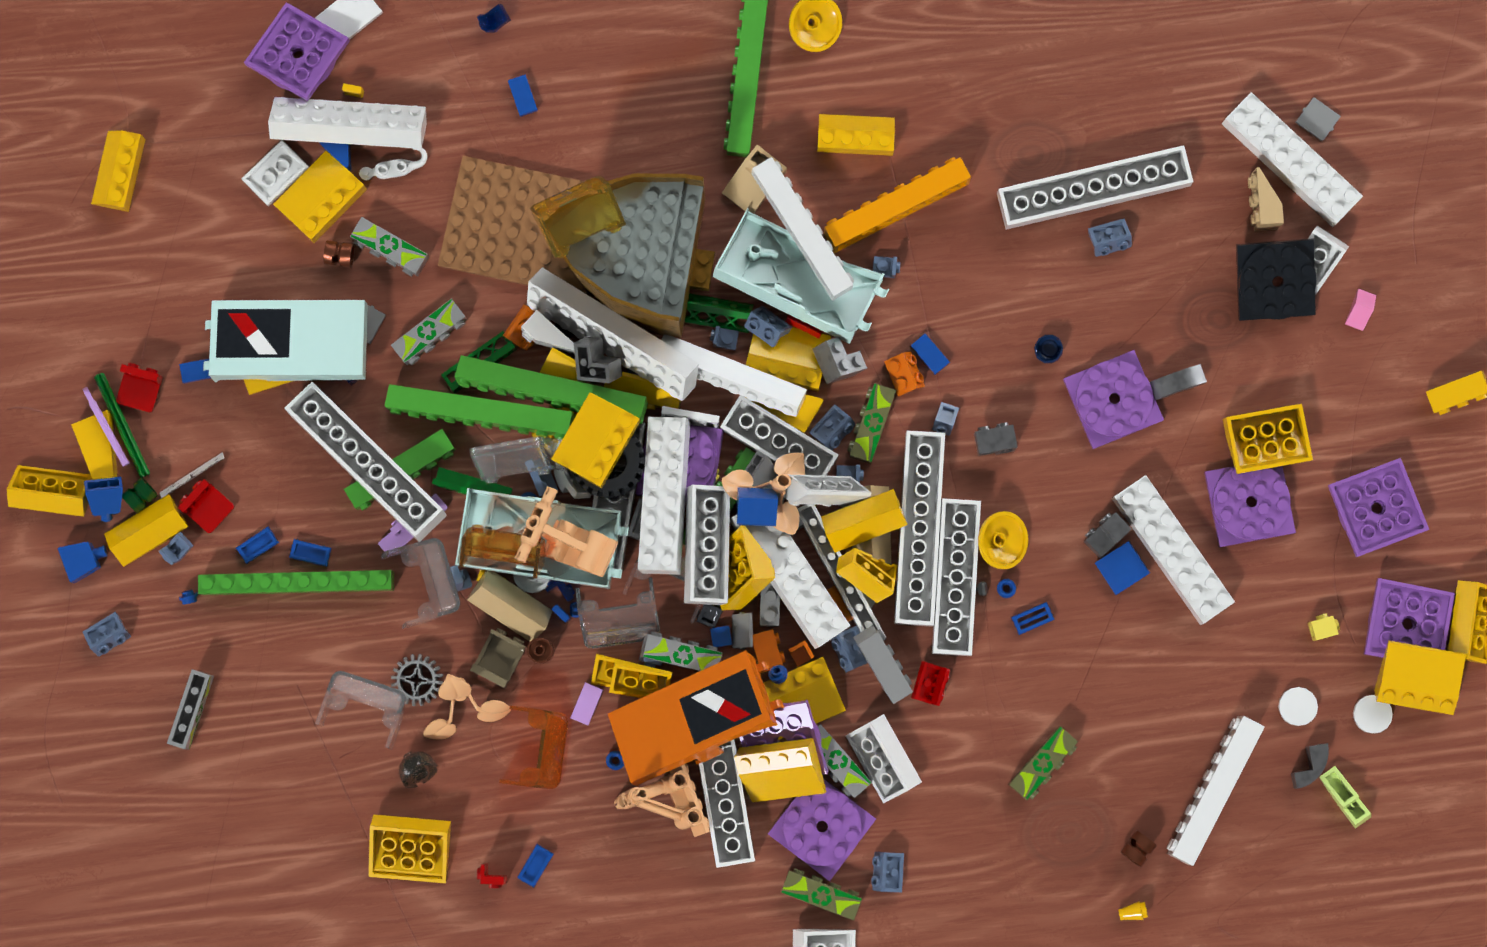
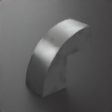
M1201 364L1163 376L1149 383L1155 399L1159 400L1177 392L1197 387L1206 383L1207 380Z
M1328 743L1305 747L1310 770L1291 773L1294 789L1311 784L1321 775L1328 760Z

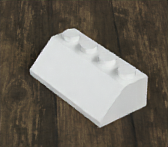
M788 474L791 478V484L785 490L784 498L788 500L789 504L799 506L800 504L815 506L818 504L827 507L831 505L847 507V505H853L871 496V492L851 476Z
M884 714L846 735L883 803L922 783Z

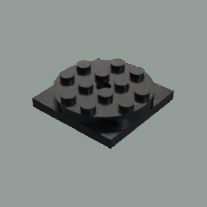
M1313 239L1236 244L1239 321L1275 320L1316 315V272ZM1280 276L1283 281L1276 287L1272 281L1275 277Z

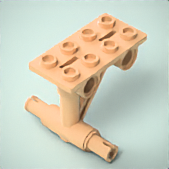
M547 486L541 501L536 503L531 516L526 521V527L520 538L522 543L514 558L526 563L532 547L537 545L540 536L547 540L541 553L542 556L603 577L618 542L597 531L579 528L562 519L560 521L556 520L553 527L548 525L547 521L552 512L551 505L558 491Z
M687 763L671 770L670 775L659 778L657 782L640 788L634 787L621 793L614 801V804L617 803L615 806L617 809H630L637 806L674 819L676 827L681 830L691 827L694 837L709 832V821L703 815L702 802L696 796V787L694 782L690 780ZM661 794H670L674 807L651 800L650 798Z

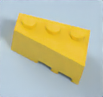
M1479 371L1426 391L1433 412H1439V415L1451 412V407L1457 406L1461 408L1469 405L1468 401L1476 399V401L1487 398V379L1484 372Z
M854 548L838 557L836 572L878 603L894 593L898 565L887 564L884 559H874L871 554Z

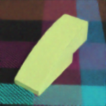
M1336 766L1319 777L1355 829L1371 818L1370 811L1362 803L1359 795Z

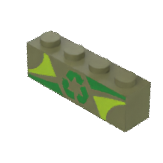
M874 383L873 388H868L866 398H869L867 406H862L860 416H863L861 424L857 423L854 434H857L855 441H850L847 450L851 452L850 458L868 464L872 463L896 390Z
M1058 726L1008 785L1025 800L1029 798L1032 800L1039 793L1037 788L1042 783L1045 785L1052 778L1050 773L1054 769L1058 770L1064 764L1063 758L1067 754L1069 756L1072 755L1077 749L1076 743L1078 741L1061 726Z
M796 868L793 871H788L781 893L854 921L862 898L858 897V892L851 889L845 892L840 890V885L833 882L827 885L822 883V878L814 875L811 878L804 876V871Z

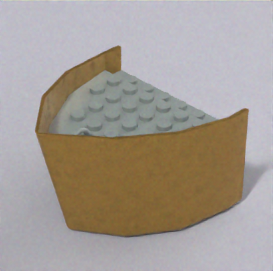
M630 174L588 186L539 219L540 227L585 288L603 305L641 328L660 335L681 338L690 288L709 291L715 252L697 249L705 205L704 177L688 174Z

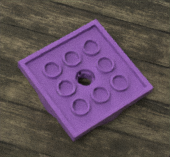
M286 2L244 61V64L270 79L278 87L289 90L308 101L317 87L331 74L336 60L350 40L347 36ZM297 51H302L303 56L300 58H294V53Z
M1134 350L1063 379L1092 449L1164 421L1153 395L1151 385L1143 372ZM1112 393L1117 394L1120 397L1119 403H1111L1109 396Z
M690 424L686 496L687 487L691 485L715 486L724 434L723 429ZM646 431L645 442H644V445H643V451H644V455H645V456H646L647 431ZM644 472L640 482L637 483V496H643Z
M1401 458L1328 485L1338 511L1340 523L1347 533L1356 557L1429 530ZM1374 503L1381 505L1382 510L1378 514L1371 510Z
M1234 466L1204 472L1219 547L1296 533L1290 506V494L1285 482L1282 466L1236 474ZM1249 496L1257 500L1254 507H1249L1246 503Z
M1377 578L1373 603L1368 618L1364 654L1383 658L1388 640L1445 650L1455 593ZM1404 619L1412 621V627L1409 630L1403 627L1402 622Z
M808 700L783 703L784 708H778L774 711L777 726L739 737L742 747L778 743V737L780 736L786 738L787 741L813 738L822 775L828 773L821 747L820 731L813 719Z
M823 779L826 793L795 797L769 831L768 835L830 881L876 818ZM819 821L827 823L828 828L825 832L817 830L816 826Z

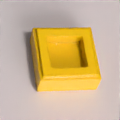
M343 83L342 91L345 95L363 97L364 90L362 87Z

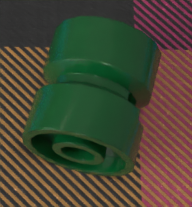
M142 477L133 484V489L128 488L122 494L124 501L136 513H139L146 507V502H151L158 496L157 492Z

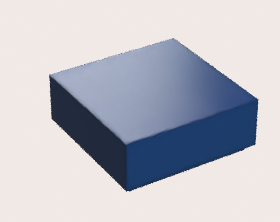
M558 604L552 608L565 623L571 619Z
M729 626L710 629L714 647L732 645Z

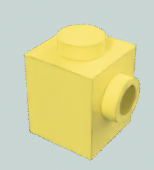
M1327 613L1315 616V621L1308 622L1313 641L1339 634L1340 626L1338 620L1334 619V616L1328 617Z

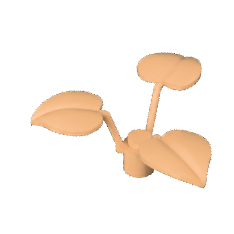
M789 453L779 457L774 463L773 468L778 476L758 486H752L754 482L753 477L745 470H734L722 478L724 490L734 500H737V487L763 488L771 485L775 492L780 493L776 526L773 527L790 535L796 533L799 527V511L796 506L788 502L782 504V500L786 494L785 490L791 484V478L788 474L805 475L804 453Z
M447 674L445 681L438 690V694L442 699L451 700L449 719L447 721L444 719L432 721L425 728L423 735L430 739H446L451 737L456 732V726L451 724L455 700L463 701L466 699V696L469 697L476 711H479L477 718L485 722H494L502 719L511 711L512 707L498 700L487 701L479 707L471 695V686L465 679Z

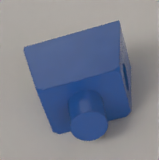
M121 477L84 481L85 494L92 515H101V521L110 522L113 519L112 514L121 512L123 493Z
M91 542L58 548L71 583H77L101 568L99 559L108 556L104 545L94 548Z

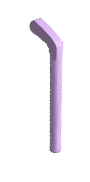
M88 387L83 388L82 390L89 401V405L122 466L128 465L129 461L97 402L93 399Z

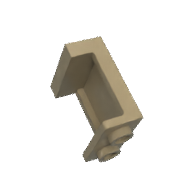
M497 628L496 631L491 629L490 635L470 671L506 688L527 647L523 645V640L515 636L512 640L506 637L507 632Z

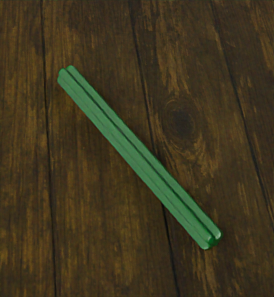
M99 373L94 376L98 388L139 476L142 478L150 474V471L119 404L116 402L105 374Z

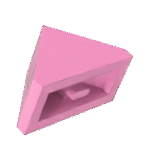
M1358 289L1345 325L1363 331L1374 311L1376 295Z

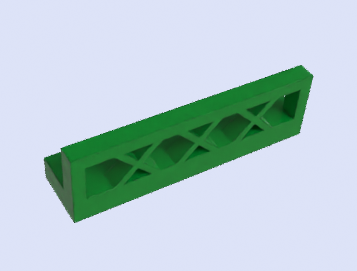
M689 293L687 310L691 314L685 316L684 322L715 328L720 326V328L749 333V330L744 326L737 325L735 320L738 318L747 320L750 312L753 311L754 304ZM706 312L709 317L707 319H700L697 314ZM719 315H723L728 319V321L722 323L719 322L716 319V317Z
M502 331L467 357L473 358L477 355V359H480V353L483 350L492 351L491 355L484 360L499 363L517 349L511 341L503 336L505 332ZM503 337L507 344L500 349H495L496 341ZM458 363L441 374L454 394L463 387L456 380L451 383L447 376L452 372H456Z
M441 467L438 469L436 479L433 478L432 481L434 486L467 495L468 488L511 495L513 488Z

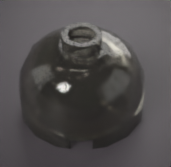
M411 751L406 753L400 762L398 774L406 788L418 787L416 783L422 781L424 784L437 773L436 767L438 765L429 754L422 751Z

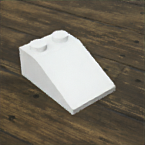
M1316 226L1308 238L1314 240L1315 295L1349 248L1348 245L1319 226Z
M538 310L521 326L522 336L529 343L533 341L542 346L553 347L560 351L575 354L574 343Z
M793 929V947H855L856 930Z

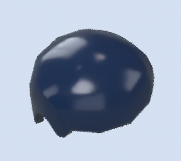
M1054 335L1040 337L1034 346L1036 358L1043 363L1050 364L1058 361L1063 354L1061 340Z

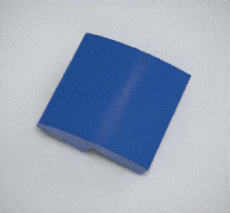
M1130 541L1095 562L1115 595L1150 574Z

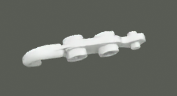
M413 148V150L420 151L422 155L419 161L405 159L384 161L378 163L373 169L363 167L360 169L359 175L363 180H370L373 176L379 179L405 176L426 163L427 153L423 148Z

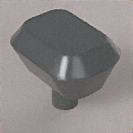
M984 581L978 583V587H976L979 595L984 597L987 595V583Z

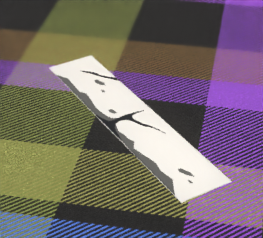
M223 452L161 491V498L224 459Z

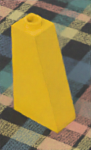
M806 395L797 417L786 415L774 408H768L757 401L752 402L805 434L824 400Z
M105 410L102 413L114 433L113 418L110 411ZM93 415L71 424L92 479L118 477L116 453L96 416Z

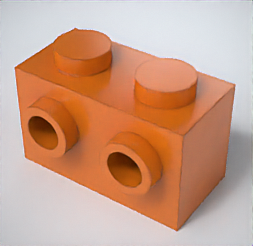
M773 629L753 635V646L758 664L768 662L770 669L776 665L783 666V663L786 662L783 651L779 652L777 644H781L778 632L774 633Z

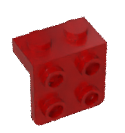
M134 363L122 364L120 372L123 373V378L116 398L117 404L151 413L154 410L163 377L157 374L158 370L147 367L146 370L139 369V365Z
M203 479L195 483L192 487L193 491L189 496L186 494L179 501L180 505L178 508L192 518L207 533H212L232 512L235 506L209 481Z

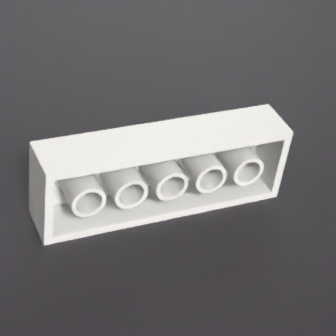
M742 395L738 397L720 426V429H723L725 433L757 452L758 450L767 455L774 463L783 455L804 453L805 475L827 476L839 456Z
M691 485L687 487L684 603L724 605L728 603L730 496L726 493L723 486Z

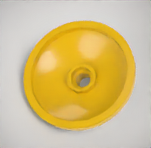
M800 0L792 9L789 18V31L793 41L800 48L810 52H820L831 47L840 35L842 15L833 0ZM810 19H812L811 25L808 24V21Z
M1000 511L990 515L984 521L978 536V546L983 559L990 566L997 569L1012 568L1023 559L1028 547V532L1024 522L1016 514Z

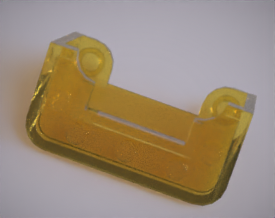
M601 176L581 182L534 204L530 208L555 258H562L568 255V251L571 249L570 245L605 230L615 233L620 231L622 226L626 225L609 182Z

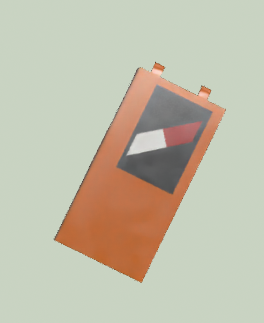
M745 650L608 713L630 783L639 787L640 784L695 759H698L695 761L696 765L706 762L724 753V750L719 747L720 745L735 738L777 726L774 711L778 708H784L781 699L770 702L760 674L765 670H771L768 662L756 664V658Z

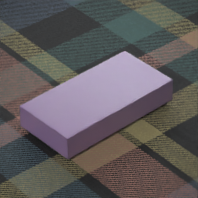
M585 683L571 719L589 726L603 690Z

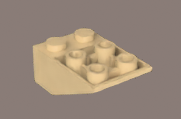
M756 145L727 184L722 194L744 211L749 208V212L754 214L766 199V196L752 176V168L771 157L774 161L778 160ZM779 162L783 170L781 172L783 175H785L787 173V167H785L782 163Z
M1257 167L1248 177V188H1251L1252 196H1249V206L1253 207V215L1250 217L1251 226H1254V231L1277 230L1284 223L1283 205L1260 167Z

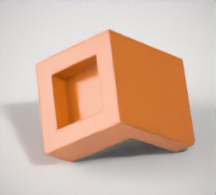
M805 640L788 649L797 667L814 658Z

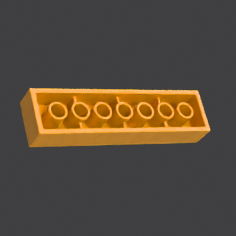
M955 157L950 158L945 162L946 165L940 168L935 166L928 170V174L924 176L920 174L912 178L911 183L907 185L902 183L894 188L895 191L889 194L887 192L880 194L877 197L878 200L872 203L867 201L861 204V208L856 211L853 209L843 214V218L839 220L834 218L826 223L827 226L824 227V235L831 243L834 254L969 185L971 176L961 157L957 159Z

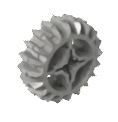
M412 654L410 656L411 661L404 657V665L401 662L397 663L401 667L400 670L393 669L398 675L391 676V679L397 680V683H392L391 686H398L394 694L401 692L402 694L398 699L402 700L406 697L405 704H409L410 700H412V706H416L417 700H419L420 706H424L423 699L427 703H431L429 696L437 698V695L433 692H438L437 684H443V681H438V678L443 677V674L436 673L441 669L440 666L433 668L436 664L435 660L428 663L429 656H426L424 661H422V654H418L417 660L415 655ZM416 664L412 675L403 676L408 667ZM422 665L430 670L432 679L423 676ZM416 675H419V678L426 680V682H421L416 686V682L408 680V678L413 679V677L416 678ZM402 681L411 684L412 695L405 691ZM423 685H431V688L428 690V692L421 696H418L420 689Z

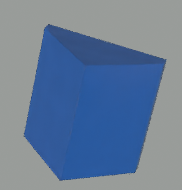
M737 487V525L776 526L777 492L767 488Z

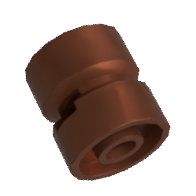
M327 240L324 248V264L336 266L339 263L342 267L351 268L355 253L354 243L343 242L339 245L338 241Z
M543 638L533 639L527 646V655L535 663L544 664L553 657V646Z
M1136 830L1130 838L1131 843L1126 844L1121 853L1141 867L1147 860L1146 855L1151 854L1157 845Z

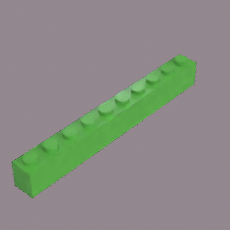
M741 0V2H744V9H740L739 20H742V26L737 29V39H740L739 46H735L734 57H738L737 64H733L732 75L736 77L735 83L731 82L730 94H733V101H729L728 105L731 119H727L726 131H729V136L724 139L723 148L727 150V155L747 157L750 154L768 0Z
M462 355L455 373L457 383L465 388L472 386L483 392L490 390L501 396L508 394L519 400H525L526 398L537 404L548 403L555 408L566 407L573 412H579L588 394L591 392L640 418L641 422L639 424L643 423L648 405L646 396Z
M389 384L385 407L391 414L395 415L407 413L408 416L419 418L421 415L433 421H437L440 418L448 423L460 421L467 426L480 424L481 427L486 429H492L493 426L499 427V430L510 432L511 429L518 430V433L526 435L529 432H533L540 437L553 435L554 438L559 440L564 438L576 417L571 411Z
M394 571L198 575V594L394 591Z

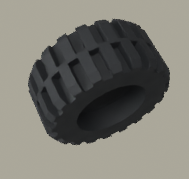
M634 434L632 435L624 449L626 455L625 469L619 476L607 479L602 488L573 473L575 479L588 493L599 498L613 499L617 496L622 497L626 495L628 491H632L636 487L635 485L640 482L645 470V455L640 441Z

